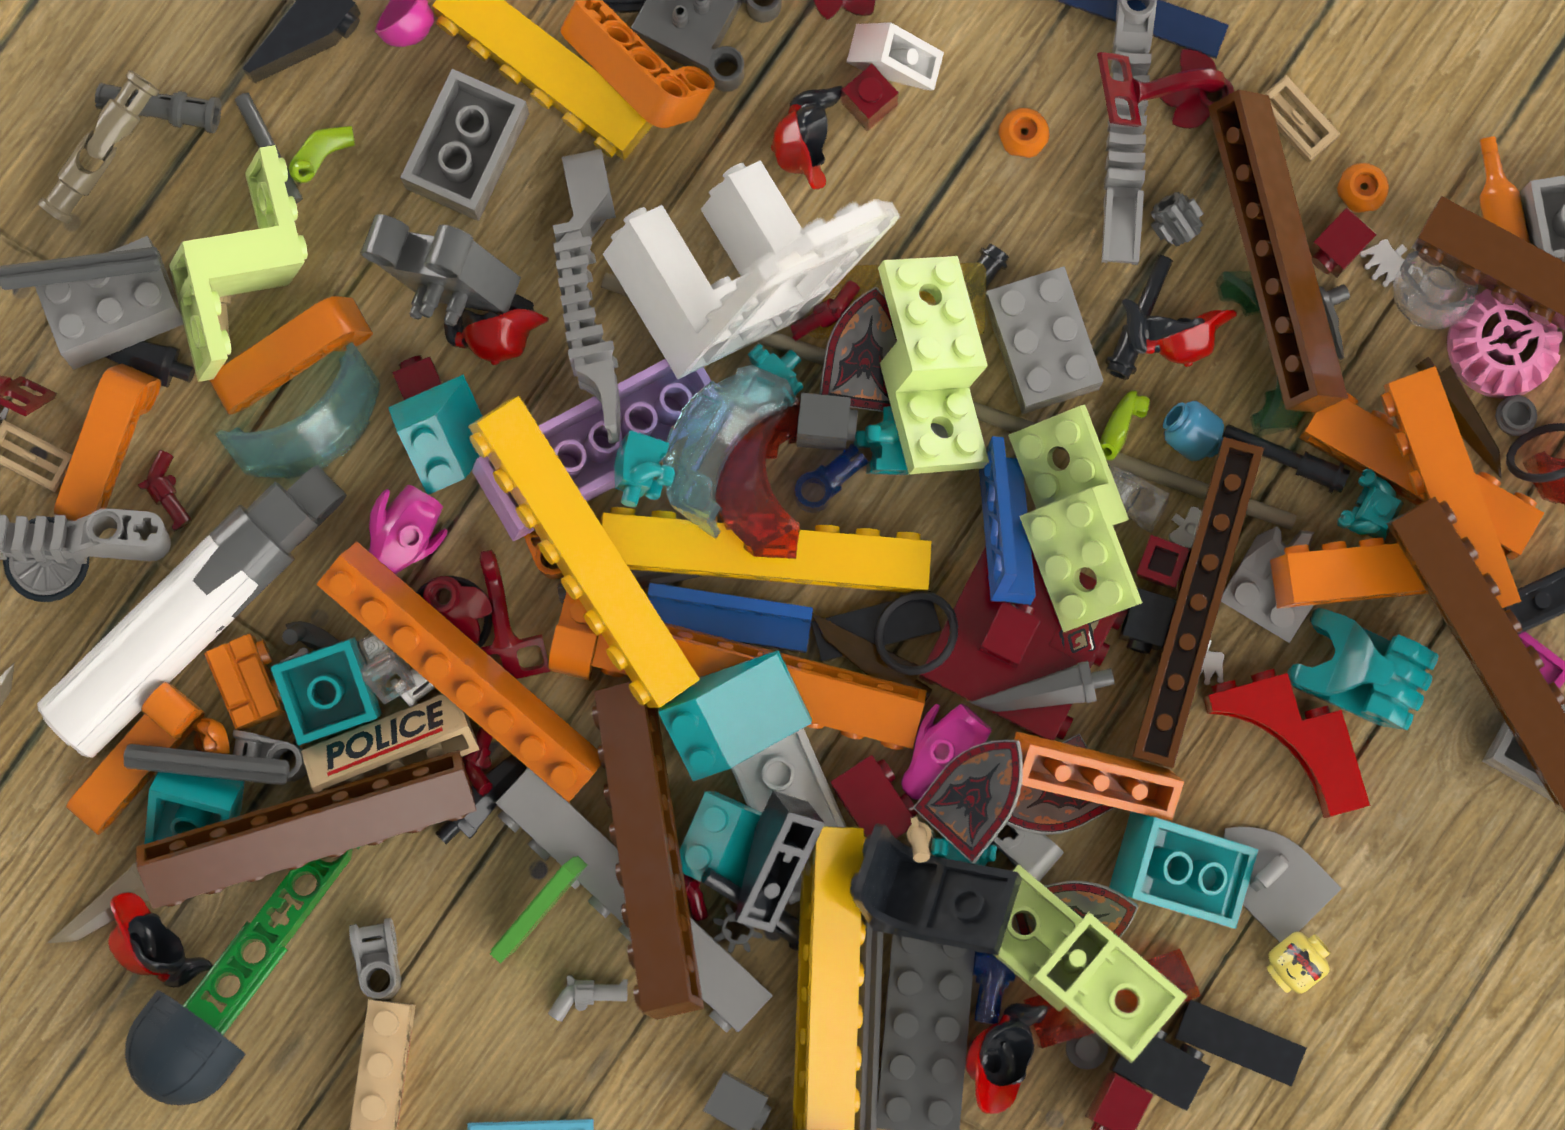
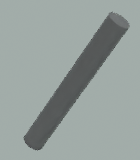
M243 93L236 97L235 102L258 147L275 145L250 94ZM276 147L278 158H282L281 154L279 153ZM288 170V181L285 182L288 197L293 196L295 202L298 203L303 197Z

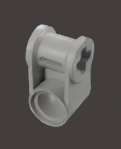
M238 730L233 731L232 736L236 739L233 755L279 760L283 753L292 751L296 756V765L289 772L287 782L297 781L306 775L307 770L301 750H303L301 747L288 742L270 739V737Z
M1011 827L1010 829L1014 833L1012 838L1002 837L999 839L996 836L991 844L997 845V849L1007 856L1015 867L1019 864L1039 882L1064 854L1062 849L1044 834L1024 832Z
M392 918L384 919L382 924L360 928L357 924L350 925L351 948L356 961L361 990L366 996L376 1000L393 998L401 987V976L397 957V938ZM382 937L380 940L365 942L366 940ZM385 969L390 976L389 987L383 992L376 993L371 988L370 978L375 971Z

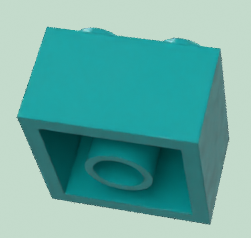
M356 637L271 666L298 745L377 719L382 715L362 654L358 648Z

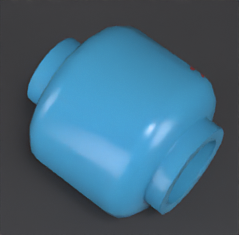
M1198 401L1178 403L1169 411L1163 422L1165 442L1192 462L1200 461L1205 457L1211 458L1218 453L1223 439L1224 423L1219 416Z

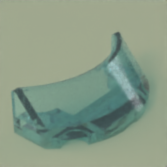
M353 342L345 346V355L339 358L340 370L330 388L313 407L301 416L279 427L265 431L244 433L239 427H236L230 432L221 429L215 433L245 474L255 477H284L285 479L301 477L316 465H319L322 469L327 467L330 462L346 454L356 444L370 423V416L376 399L379 397L380 382Z
M754 365L738 368L737 374L717 384L711 381L697 392L683 407L681 415L669 432L666 441L669 443L667 454L663 458V466H671L675 470L673 483L669 487L666 486V493L673 509L713 538H717L720 533L716 522V515L720 507L715 502V496L722 468L737 443L755 425L770 415L793 406L796 398L786 379Z

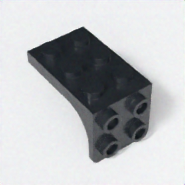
M877 823L872 835L869 834L865 839L863 846L864 860L860 872L854 874L850 887V893L855 904L874 931L999 955L1022 881L1019 873L930 855V859L926 862H916L913 858L912 848L897 840L886 825Z

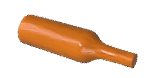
M1496 137L1483 138L1480 140L1486 181L1479 198L1482 218L1530 243L1520 192L1504 174Z

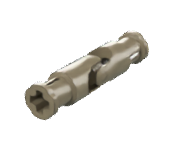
M131 70L126 74L128 80L115 99L110 98L99 113L95 133L93 134L94 131H90L83 137L57 174L59 180L46 198H41L38 202V205L43 210L66 224H69L72 220L70 214L83 195L88 196L112 162L117 147H113L115 143L132 133L140 121L138 115L152 96L157 97L160 92L153 84ZM138 90L137 95L135 96V98L132 100V102H131L130 105H129L128 102H129L130 99L133 97V95L135 94V92ZM83 147L91 157L104 161L98 170L92 172L86 170L80 164V152Z

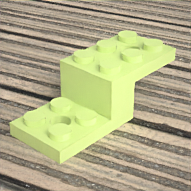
M958 256L883 260L878 270L897 342L880 362L908 473L921 474L982 469L987 465L989 459L969 387L988 365ZM925 291L930 293L934 297L936 305H929L922 300L919 292ZM931 423L943 426L947 431L948 438H940L934 434L931 429Z
M1086 405L1077 406L1009 434V439L1036 507V510L1021 515L1020 519L1063 632L1141 604V598L1113 527L1128 521L1129 518ZM1058 446L1066 449L1070 456L1069 465L1064 470L1056 467L1052 459L1053 452ZM1084 567L1090 568L1096 574L1097 584L1093 590L1084 588L1080 583L1079 575Z
M1018 864L1013 871L1019 873L1022 881L999 955L994 956L1060 1012L1064 1007L1068 1008L1130 1063L1133 1062L1187 996L1092 914L1088 912L1082 919ZM1026 913L1033 918L1035 927L1031 934L1019 935L1013 930L1011 922L1015 914ZM1129 990L1136 995L1138 1005L1134 1012L1123 1013L1117 1009L1114 999L1118 991Z

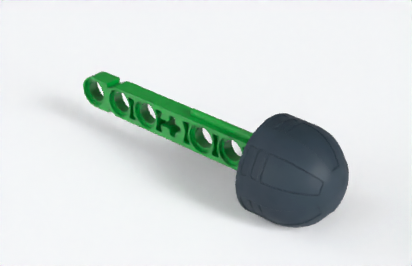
M353 849L347 850V852L333 862H325L320 858L307 862L301 868L290 870L251 923L246 921L183 1005L160 990L155 992L132 1023L125 1043V1060L128 1071L135 1084L146 1095L165 1104L189 1105L210 1097L221 1088L246 1055L235 1044L224 1037V1034L288 951L285 946L349 863ZM312 875L316 878L317 885L311 894L299 895L295 892V882L300 876ZM286 894H289L302 907L297 910L292 904L286 912V916L289 919L288 924L284 926L279 923L273 928L275 922L271 915L275 911L282 914L286 910L289 903L284 897ZM252 942H261L266 948L263 959L256 963L246 962L243 956L246 946ZM226 976H236L240 981L238 992L231 997H223L218 993V984ZM210 995L219 1004L225 1006L222 1012L213 1003L207 1001Z

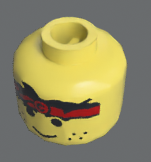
M1294 932L1269 952L1268 957L1271 964L1267 966V970L1286 993L1293 990L1296 993L1302 994L1329 973V964L1325 958L1331 953L1316 934L1308 938L1302 932Z

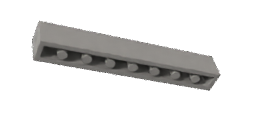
M528 768L496 802L502 809L498 817L515 833L520 827L533 838L528 845L543 860L546 861L552 856L562 866L573 856L576 857L578 855L586 862L588 866L571 886L576 890L582 884L593 895L588 902L605 918L610 913L623 923L618 931L631 942L630 930L626 927L621 913V906L625 903L624 890L619 885L615 872V866L619 863L618 849L571 804ZM690 918L702 999L714 1009L709 1017L726 1033L732 1027L739 1033L773 995Z

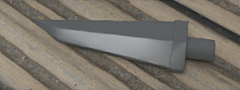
M1084 661L1078 663V665L970 703L995 712L1083 702L1091 703L1097 701L1095 689L1114 685L1115 683L1111 668L1091 673L1089 662Z

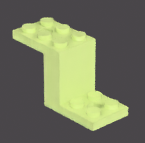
M275 145L260 147L245 172L259 229L183 241L169 265L198 382L214 379L228 359L227 355L231 354L229 335L226 330L221 331L217 316L221 315L219 297L287 286L292 282L304 264V260L307 259L306 241L303 235L298 236L295 221L298 218L297 205L293 196L288 197L285 182L288 181L287 165L283 157L278 158Z

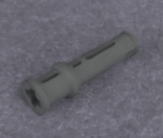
M99 83L95 94L96 108L103 109L110 98L115 99L122 87ZM138 90L135 92V94L133 95V97H132V98L130 99V101L128 102L129 105H130V103L132 102V100L135 98V96L137 95ZM183 91L175 92L173 95L158 94L157 97L152 96L139 115L169 120V123L177 128H181L183 125L205 128L207 133H215L221 118V100L219 97H211L210 100L188 97L187 93Z

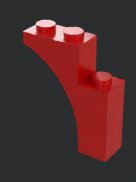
M1275 669L1251 675L1253 683L1237 687L1235 680L1211 686L1213 694L1203 698L1207 714L1224 715L1251 723L1276 738L1285 746L1307 774L1319 801L1323 818L1370 806L1342 710L1330 713L1327 705L1304 712L1306 720H1302L1288 673L1276 676Z

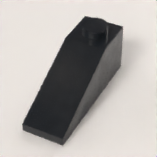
M296 0L244 65L243 70L252 82L257 83L335 46L342 37L348 38L356 30L360 22L358 18L360 11L356 2L353 0Z
M772 792L755 828L734 917L736 922L769 932L774 931L825 824L808 801L779 792Z

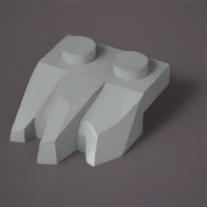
M1277 526L1257 535L1241 560L1238 569L1224 589L1221 602L1290 643L1313 605L1277 609L1270 560L1284 555V548L1309 545L1310 549L1315 532L1300 530L1288 545L1282 542L1281 530Z

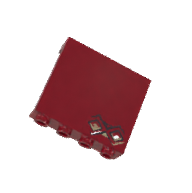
M985 546L953 609L958 622V638L955 648L942 665L933 671L919 675L918 678L931 685L936 684L972 702L1078 665L1080 662L1088 661L1090 669L1093 664L1100 667L1111 646L1104 641L1111 628L1119 630L1129 609L1063 632L1031 548L1036 596L1031 605H1026L1035 609L1033 616L1041 620L1017 668H1014L979 650L1002 602L991 601ZM1080 572L1079 580L1081 585L1088 590H1093L1097 580ZM948 620L925 664L936 659L944 650L950 635ZM1072 704L995 712L983 708L1038 737L1055 740L1056 737L1063 740L1074 719L1067 715Z

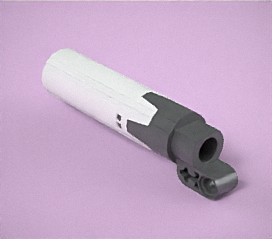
M316 465L303 474L288 490L275 481L247 509L242 505H238L37 703L38 711L43 716V720L67 745L73 747L82 756L93 758L141 711L144 702L156 688L164 682L170 683L295 560L290 552L302 543L341 505L347 494L319 465Z

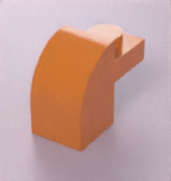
M567 592L559 623L555 628L548 667L550 671L590 681L594 668L592 662L599 635H596L586 623L584 614L587 611L579 598L574 600Z

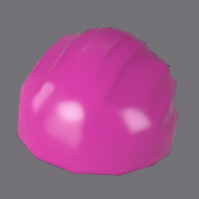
M390 0L376 24L375 33L385 43L394 47L416 45L430 32V28L434 23V12L429 7L427 0Z

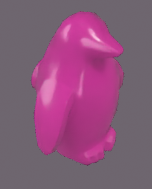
M407 485L386 510L390 490L385 489L376 499L370 512L369 552L394 574L433 553L445 539L448 532L444 528L433 538H430L443 506L435 498L412 485Z
M935 704L920 723L914 742L912 762L904 773L901 782L903 791L912 799L920 800L941 771L955 757L969 748L987 741L992 728L966 705L960 704L934 725V718L940 706Z

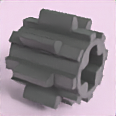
M1175 192L1172 195L1165 196L1158 204L1154 205V211L1151 212V215L1155 221L1150 225L1160 240L1165 239L1167 243L1180 246L1183 243H1188L1201 232L1203 223L1199 217L1204 213L1194 198L1189 200L1187 195L1184 196L1183 193Z

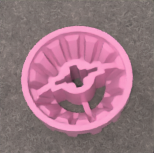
M1486 289L1467 301L1453 318L1447 336L1449 360L1458 377L1468 387L1482 395L1500 399L1514 395H1524L1544 382L1549 377L1552 369L1558 364L1561 356L1558 354L1559 344L1563 340L1562 331L1558 332L1557 326L1552 323L1544 325L1533 320L1527 314L1528 310L1515 303L1507 305L1496 300L1491 295L1492 291ZM1505 310L1520 312L1528 317L1532 323L1524 326L1519 321L1507 319ZM1497 313L1500 322L1488 332L1485 338H1482L1484 324L1490 316ZM1502 335L1505 339L1519 338L1510 347L1507 343L1493 344ZM1538 337L1535 352L1527 361L1522 363L1519 354L1525 349L1527 344H1530ZM1512 359L1514 361V365L1501 364V362H1508Z

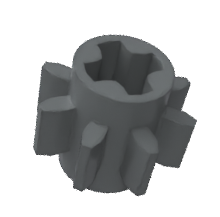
M725 905L729 916L725 920L714 918L713 922L722 926L723 932L718 934L714 940L721 941L726 938L730 942L728 953L734 951L736 944H742L744 949L750 952L748 940L751 937L761 939L763 935L754 931V927L745 925L747 928H750L748 936L741 935L738 941L731 939L732 932L726 929L728 921L736 922L734 919L735 913L729 905Z

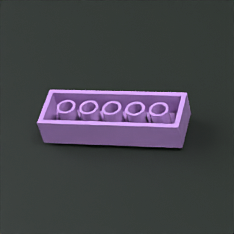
M664 359L618 383L621 412L619 442L609 444L608 433L604 424L603 406L595 396L538 426L586 502L615 487V459L620 442L630 430L668 442V451L664 458L661 459L660 462L725 427L732 414L704 367L677 379L667 360ZM487 456L484 458L479 457L474 464L472 472L512 541L514 542L534 531L533 527L528 529L518 517L515 508L519 505L511 492L506 494L498 486L493 477V472L496 469Z

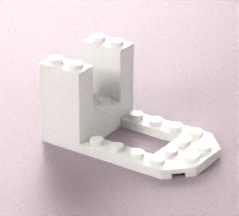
M761 160L747 167L744 163H739L728 169L723 174L724 181L709 191L711 197L703 205L701 211L741 277L732 281L727 276L710 285L663 205L650 211L642 207L626 216L624 219L626 224L612 234L611 239L613 241L604 251L603 256L677 379H680L808 316L813 311V308L831 292L900 218L892 202L874 200L861 207L855 202L838 211L834 215L835 219L825 223L821 218L802 229Z

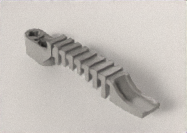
M1117 0L1116 27L1112 53L1129 56L1133 78L1141 82H1149L1150 75H1147L1151 65V54H1149L1152 44L1157 0H1140L1146 6V9L1143 11L1131 9L1127 4L1130 0ZM1112 60V79L1124 81L1121 64L1118 61ZM1115 98L1118 116L1122 119L1131 120L1128 102L1125 99ZM1148 100L1138 104L1141 126L1132 127L1111 124L1108 120L1107 131L1110 133L1106 143L1108 155L1105 161V171H1107L1104 180V190H1106L1103 199L1102 263L1139 264L1144 191H1141V188L1145 181V170L1142 169L1145 164L1146 153H1142L1146 144V134L1143 135L1147 125V115L1144 116L1148 106Z
M597 149L562 157L574 216L567 223L553 225L557 242L553 243L557 259L558 282L562 295L560 297L567 331L565 334L573 375L578 377L580 389L594 395L602 404L605 429H607L608 441L611 444L620 440V397L617 377L614 368L618 367L617 358L612 355L614 351L613 340L605 342L602 339L604 333L602 324L597 325L594 322L596 317L595 309L589 305L590 300H593L592 292L587 288V283L593 282L592 273L587 269V266L596 263L595 254L590 250L592 245L591 239L607 219L616 218L602 151Z
M105 508L79 518L77 521H68L65 515H55L54 525H50L46 516H36L35 524H30L26 516H16V523H10L6 515H0V560H7V557H15L16 561H27V558H35L36 562L47 563V559H55L56 563L67 564L68 559L74 558L77 564H87L88 557L157 561L163 558L171 547V539L163 521L155 513L147 511ZM108 528L117 529L113 536L106 539L99 538L104 530Z

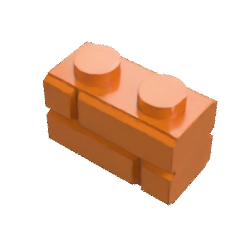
M246 634L204 653L235 729L244 731L286 712L276 681L272 679L267 664L272 663L273 659L264 640L257 642L253 635Z

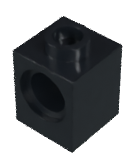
M1137 588L1142 603L1128 608L1129 610L1124 619L1119 639L1127 641L1126 648L1150 654L1151 649L1158 651L1163 647L1176 599Z

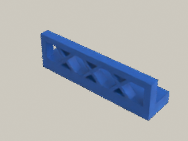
M992 436L986 448L989 462L984 468L979 469L991 601L1031 605L1036 596L1031 545L1020 519L1021 515L1027 513L1024 475L1018 460L1006 457L1004 437Z
M649 583L647 594L649 601L664 623L745 644L807 653L813 613L812 607Z

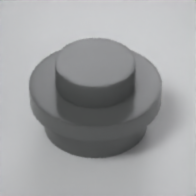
M1514 395L1505 398L1499 403L1495 418L1497 425L1504 433L1511 436H1521L1528 433L1535 426L1537 410L1528 398Z
M1090 1027L1075 1030L1066 1042L1068 1059L1073 1065L1081 1069L1098 1067L1104 1062L1108 1053L1107 1042Z

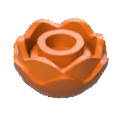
M1018 108L1009 112L999 126L998 133L1003 147L1013 156L1034 157L1040 153L1049 140V127L1045 118L1039 112L1030 108ZM1026 129L1028 134L1022 135L1021 130Z
M1358 163L1350 166L1342 173L1337 191L1339 197L1351 211L1361 213L1375 211L1383 205L1388 195L1389 184L1386 175L1377 166L1369 163ZM1361 184H1366L1367 190H1362Z
M205 717L200 718L199 722L192 724L193 729L197 732L193 744L198 751L220 754L230 753L228 736L221 722Z

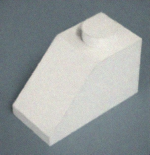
M892 23L856 24L847 63L862 71L870 64H873L889 81L925 90H934L944 52Z

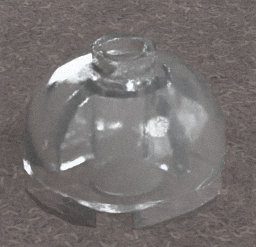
M1418 251L1409 253L1393 282L1394 302L1399 311L1413 325L1426 329H1445L1460 322L1476 300L1475 294L1478 291V283L1476 286L1466 284L1455 276L1454 270L1442 264L1434 266L1425 262L1418 256Z

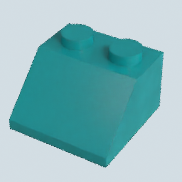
M464 374L388 407L397 433L428 495L459 482L468 476L477 458L481 457L470 441V436L473 433L468 426L483 416Z
M158 772L149 788L144 844L240 816L245 781Z
M716 791L705 792L680 848L683 874L701 881L705 870L711 868L742 887L755 828L762 812Z

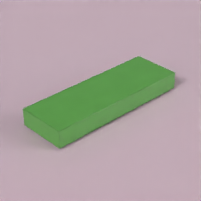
M577 855L562 865L490 950V955L500 964L512 955L586 869L588 864Z

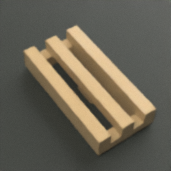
M1287 75L1265 93V95H1269L1270 100L1279 107L1314 146L1311 148L1272 106L1278 131L1308 163L1339 137L1340 133ZM1281 90H1284L1326 135L1323 139L1313 131L1297 111L1280 95L1279 92Z
M3 420L0 425V446L55 474V476L50 481L0 455V465L59 494L72 455ZM7 432L62 459L60 467L4 439Z

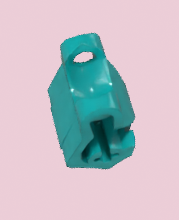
M1323 608L1314 610L1310 617L1312 627L1317 633L1332 640L1335 654L1332 660L1313 668L1298 663L1292 665L1287 672L1291 685L1302 692L1379 726L1408 730L1414 716L1408 710L1418 711L1422 706L1424 695L1417 692V690H1428L1433 675L1425 672V669H1434L1439 654L1421 645L1419 642L1398 634L1393 636L1391 640H1388L1361 627L1355 620L1345 615Z

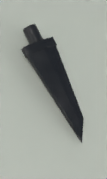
M142 341L105 357L113 362L125 364L160 379L161 386L166 388L169 387L172 377L190 383L195 374L193 366L178 362L180 349L172 346Z
M511 754L486 774L493 785L490 792L485 795H479L473 785L471 786L477 811L469 813L460 820L447 821L435 834L446 845L460 831L471 839L497 806L496 802L527 769V766Z

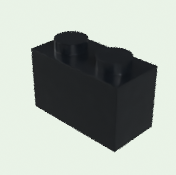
M1162 1030L1155 1034L1131 1063L1117 1052L1109 1070L1185 1111H1188L1211 1067L1201 1061L1205 1054L1183 1042L1179 1049L1165 1042L1164 1040L1168 1034Z

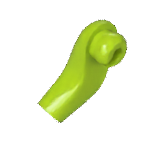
M352 126L320 129L309 135L289 164V173L292 179L299 183L309 182L313 179L327 155L340 149L355 146Z
M1136 390L1129 391L1121 399L1103 431L1100 445L1106 460H1113L1124 446L1132 415L1139 418L1147 416L1150 399L1147 396H1138V391Z

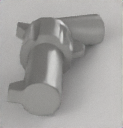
M567 975V986L560 992L548 1014L562 1022L574 1001L578 1011H584L587 1005H594V1001H627L628 979H623L619 985L595 984L594 980H575L572 975Z

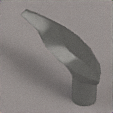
M1344 284L1329 291H1325L1323 287L1319 286L1338 359L1342 360L1344 358L1343 344L1339 331V318L1334 306L1350 299V293Z
M302 621L285 624L287 629L282 635L286 644L293 645L301 641L313 650L340 642L324 629Z

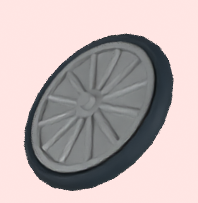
M47 517L50 525H54L55 517ZM36 518L29 520L30 524H35ZM7 557V560H3V566L10 585L19 594L37 602H52L67 597L81 585L89 568L90 557L87 558V564H77L74 558L68 559L67 564L56 563L55 559H47L46 563L36 562L35 558H27V561H16L15 557Z

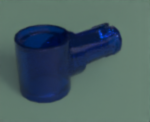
M853 443L827 466L821 464L817 469L801 475L797 480L795 500L803 511L819 513L829 505L830 499L842 490L841 485L862 467L869 464L862 453L853 461H850L859 454V449ZM809 483H817L823 487L825 495L817 502L807 501L801 493L804 486Z
M975 951L973 976H976L979 990L974 1020L996 1024L999 1022L1004 990L1009 987V981L1014 982L1016 974L993 954Z

